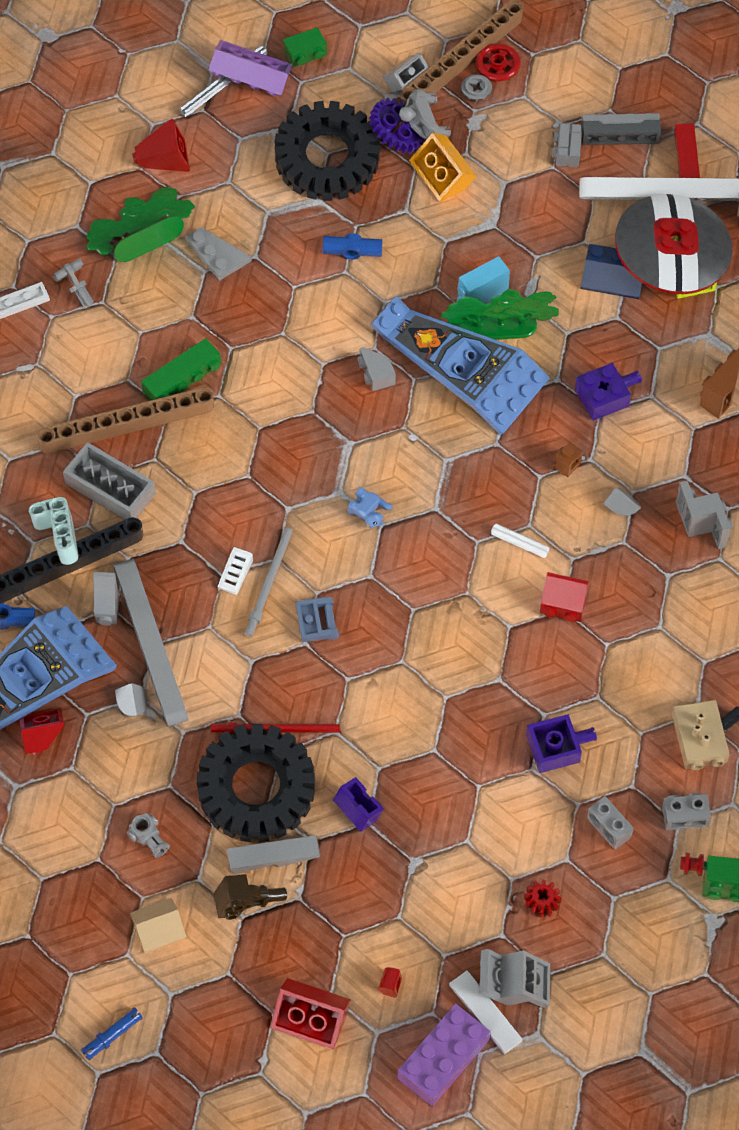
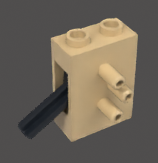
M716 700L675 706L672 717L685 770H700L705 766L720 767L727 763L730 754L724 732L739 721V706H736L723 718H720Z

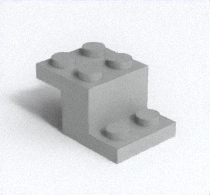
M688 480L680 482L676 505L688 537L712 532L717 548H726L728 539H730L732 521L730 517L726 516L724 500H720L718 493L696 497L694 488H690Z
M490 949L481 950L480 994L506 1006L528 1001L542 1008L550 1006V963L524 950L506 955H500Z

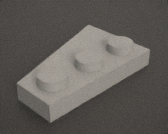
M202 227L185 237L189 246L219 281L252 261L249 255Z

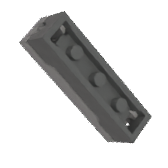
M659 113L582 115V145L659 144L661 126Z

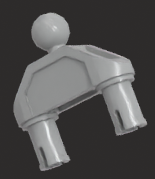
M415 89L410 94L406 106L399 112L401 120L409 121L411 128L423 139L427 140L432 133L446 135L449 138L451 130L445 129L450 128L448 126H438L429 104L434 105L437 102L436 93Z

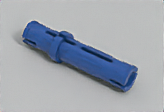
M133 1007L131 1011L103 1033L99 1032L93 1041L84 1048H81L83 1055L86 1054V1058L90 1061L104 1048L108 1049L110 1043L143 1019L140 1012L137 1014L138 1010Z

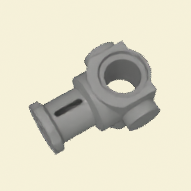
M145 813L133 819L126 833L133 842L137 841L143 846L147 845L153 852L154 858H159L168 851L170 845L160 838V831L155 827L159 824L152 814L148 815ZM141 825L147 826V828L142 831L137 829Z

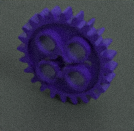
M386 98L385 101L381 99L370 112V126L374 127L372 132L378 133L376 138H382V144L387 142L389 149L393 146L396 152L401 149L403 154L406 151L410 154L413 150L416 152L426 139H423L411 128L409 121L402 123L394 134L391 133L401 122L399 112L406 105L403 104L402 100L398 103L395 98L392 101L389 98Z

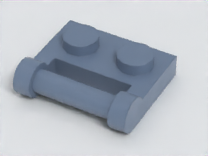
M332 597L295 602L302 643L339 638V630L336 629L332 609L334 605ZM320 607L324 608L327 623L326 630L321 629L318 612Z

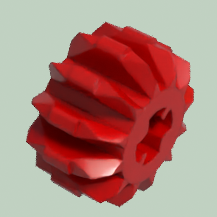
M545 879L542 880L541 884L535 880L533 887L528 886L526 888L527 893L524 894V900L527 902L525 907L532 908V915L539 912L540 918L543 917L544 913L550 917L552 910L558 911V904L561 903L562 898L558 896L560 894L559 888L553 889V882L546 885Z

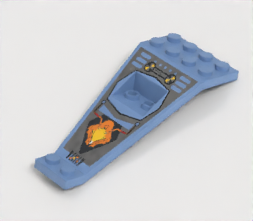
M397 296L386 305L370 324L387 342L469 404L499 435L508 429L550 378L522 349L410 310ZM456 367L460 369V373L456 371Z
M67 606L34 618L1 652L0 730L78 685L115 670L117 666Z

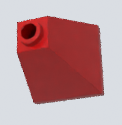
M174 119L168 120L134 147L135 152L132 153L133 160L141 168L190 171L186 141Z

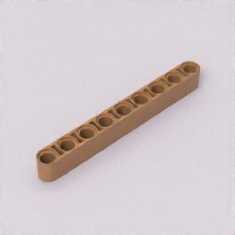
M516 0L508 2L403 88L400 94V100L403 101V104L406 105L410 94L415 89H422L428 93L438 92L472 64L477 54L484 47L497 43L522 22V3Z
M206 387L45 427L37 433L39 448L43 453H53L81 446L87 442L92 443L206 414L214 409L213 392Z

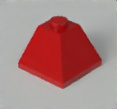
M61 707L29 713L19 719L25 754L36 755L49 748L64 727Z

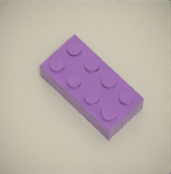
M455 1003L398 1069L397 1079L433 1107L489 1042L491 1031Z

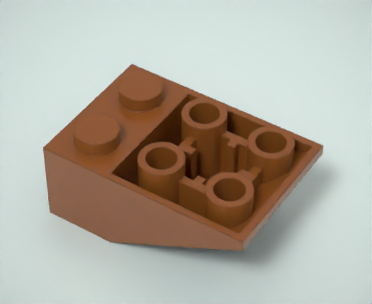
M739 348L732 350L727 357V361L724 364L720 363L715 369V373L712 376H707L702 383L703 390L700 393V406L718 419L732 404L739 372Z

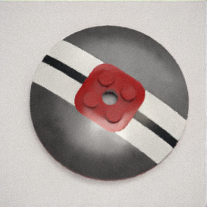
M659 194L640 199L625 210L615 232L616 251L627 271L646 286L665 293L691 294L713 286L724 276L732 258V240L723 221L704 204L685 196ZM671 236H677L680 240L675 241Z

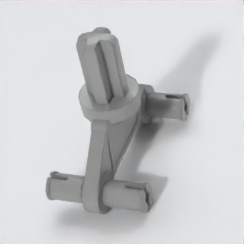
M79 258L71 264H64L62 269L54 273L53 278L58 283L68 277L73 284V287L69 289L70 292L76 294L85 308L93 303V299L85 288V285H87L85 280L79 282L74 272L82 269L84 265Z

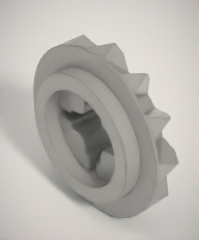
M476 74L470 75L463 80L461 90L463 96H467L469 100L475 99L477 102L479 99L485 100L487 96H490L492 85L488 78ZM480 85V90L473 91V88Z

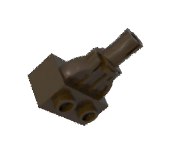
M242 874L225 876L213 893L218 918L233 920L238 918L244 909L254 906L265 907L268 902L286 901L287 891L285 887L267 889L264 885H249L247 875Z

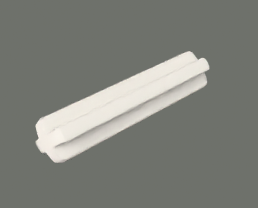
M494 524L491 530L493 536L543 558H546L549 553L548 546L499 524Z

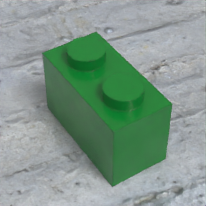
M316 27L283 39V51L293 68L327 56V43L319 28Z

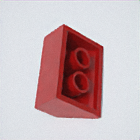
M287 978L280 988L270 1028L334 1050L344 1025L351 999Z

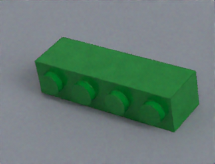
M205 338L141 381L142 391L150 400L183 393L194 382L201 381L206 374L214 372L221 365V354Z

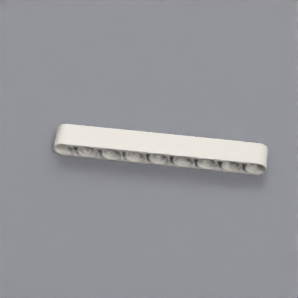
M580 178L579 198L590 200H640L653 195L674 194L696 201H739V179Z

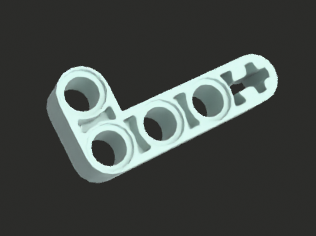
M57 497L31 505L29 513L34 528L37 530L53 529L54 542L61 563L68 565L76 562L78 550L72 515L67 500L64 497Z

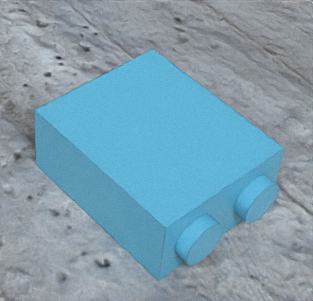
M498 256L459 277L457 287V301L464 296L477 298L485 304L491 302L493 297L502 295L509 288V268Z

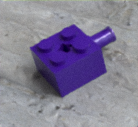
M610 363L577 376L575 390L592 421L629 407L631 394L627 387L642 383V378L637 370L621 376L614 364Z
M569 714L527 725L526 737L538 772L543 773L580 763L582 751L579 744L597 740L596 732H593L595 731L594 727L575 732Z

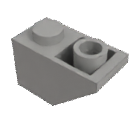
M360 348V356L357 357L360 368H364L365 382L367 385L370 384L372 391L395 385L396 374L390 359L367 348Z

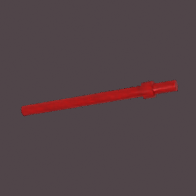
M237 722L211 724V732L228 731L232 735L235 733L234 727L245 725L246 730H251L252 724H237ZM263 724L264 730H268L270 725L279 727L281 733H340V724Z

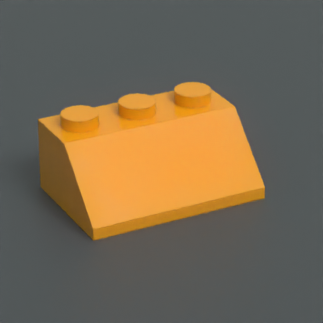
M432 133L409 159L439 202L464 191L477 177L446 135Z

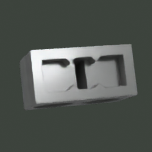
M606 796L588 808V821L614 850L632 838L634 828Z

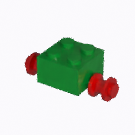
M686 852L685 857L681 856L680 870H684V875H687L689 871H696L698 876H702L704 870L702 896L711 900L722 898L729 899L732 902H739L738 858L708 855L706 862L704 861V854H700L698 858H692L690 853Z

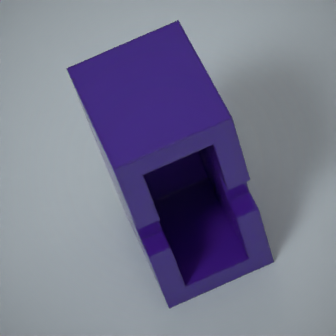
M355 777L339 788L333 801L357 829L362 832L376 823L384 808L373 796L370 797L366 793L367 789Z

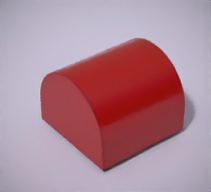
M386 967L378 991L384 995L396 998L402 982L400 970Z

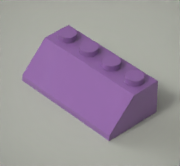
M220 40L215 48L209 71H212L218 77L226 76L231 78L233 82H244L253 89L261 88L267 90V93L277 96L278 94L282 95L292 64Z

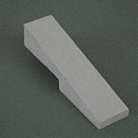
M316 835L227 849L230 870L234 875L272 865L282 867L321 857Z

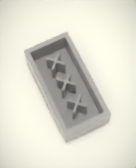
M88 442L63 471L66 485L125 520L132 517L137 518L156 494L154 481Z

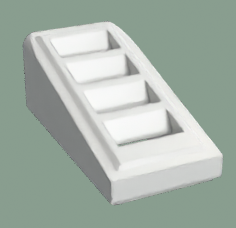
M233 548L218 584V589L234 595L238 594L253 562L252 553ZM233 565H236V566H238V567H241L242 570L233 567ZM230 573H233V574H235V575H238L239 578H237V577H235V576H232V575H229V574H230ZM226 580L232 581L236 583V585L234 586L229 583H226Z

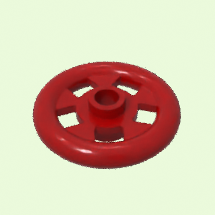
M495 43L487 45L477 54L475 65L477 71L482 76L491 81L501 82L511 79L518 73L521 61L518 53L512 47ZM493 51H499V53L491 54ZM510 55L512 60L507 61L505 56ZM483 59H489L488 64H483ZM507 66L511 68L508 72L504 71ZM492 69L494 71H497V73H491L489 72V70Z

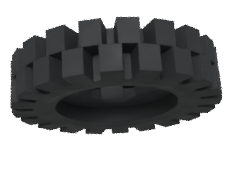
M318 101L314 102V109L311 110L308 104L299 107V115L292 111L286 116L287 122L282 121L278 127V133L275 136L276 168L279 175H282L284 183L287 186L293 184V191L300 195L307 190V198L314 200L317 199L319 193L323 194V201H333V193H337L339 200L349 197L348 190H351L354 194L361 191L362 183L368 185L373 179V174L377 172L380 153V140L376 138L378 133L372 132L374 127L370 126L371 120L367 122L366 114L361 110L355 114L354 106L345 104L341 110L340 102L330 101L329 108H325L324 102ZM320 135L337 136L346 143L348 156L337 167H318L307 158L306 148L309 142Z
M252 724L251 730H246L245 725L234 727L235 733L232 735L228 731L219 735V742L216 744L212 741L206 748L207 755H202L199 762V772H197L199 801L205 816H209L210 823L217 830L222 827L223 834L234 838L235 834L240 835V841L251 842L252 837H258L259 843L269 841L270 835H275L277 839L287 835V828L290 827L294 830L300 825L301 817L306 818L311 809L310 803L313 802L315 795L314 766L311 757L307 756V749L301 742L297 744L296 737L289 732L282 735L281 729L270 725L268 730L263 729V724ZM251 762H262L270 765L277 772L280 779V787L276 796L269 802L261 805H251L241 801L234 793L232 787L233 778L238 769Z

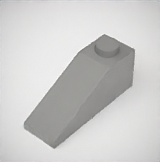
M94 572V614L96 623L105 626L117 624L120 601L115 573Z

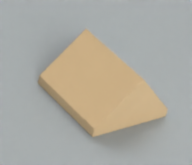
M172 898L130 913L144 953L187 938L178 909Z

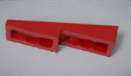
M694 123L675 124L674 139L679 178H700Z

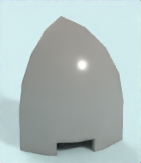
M616 487L603 503L613 512L626 516L636 513L641 508V505L620 487Z
M131 683L115 690L118 707L124 714L140 716L145 712L147 707L145 687Z

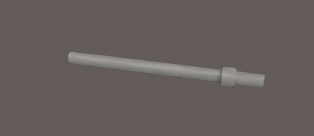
M285 528L255 608L248 617L249 623L245 631L247 637L253 636L257 624H260L262 619V610L293 532L290 528Z

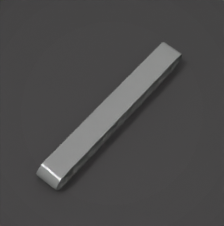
M130 559L113 564L167 727L188 721L187 712L135 560Z

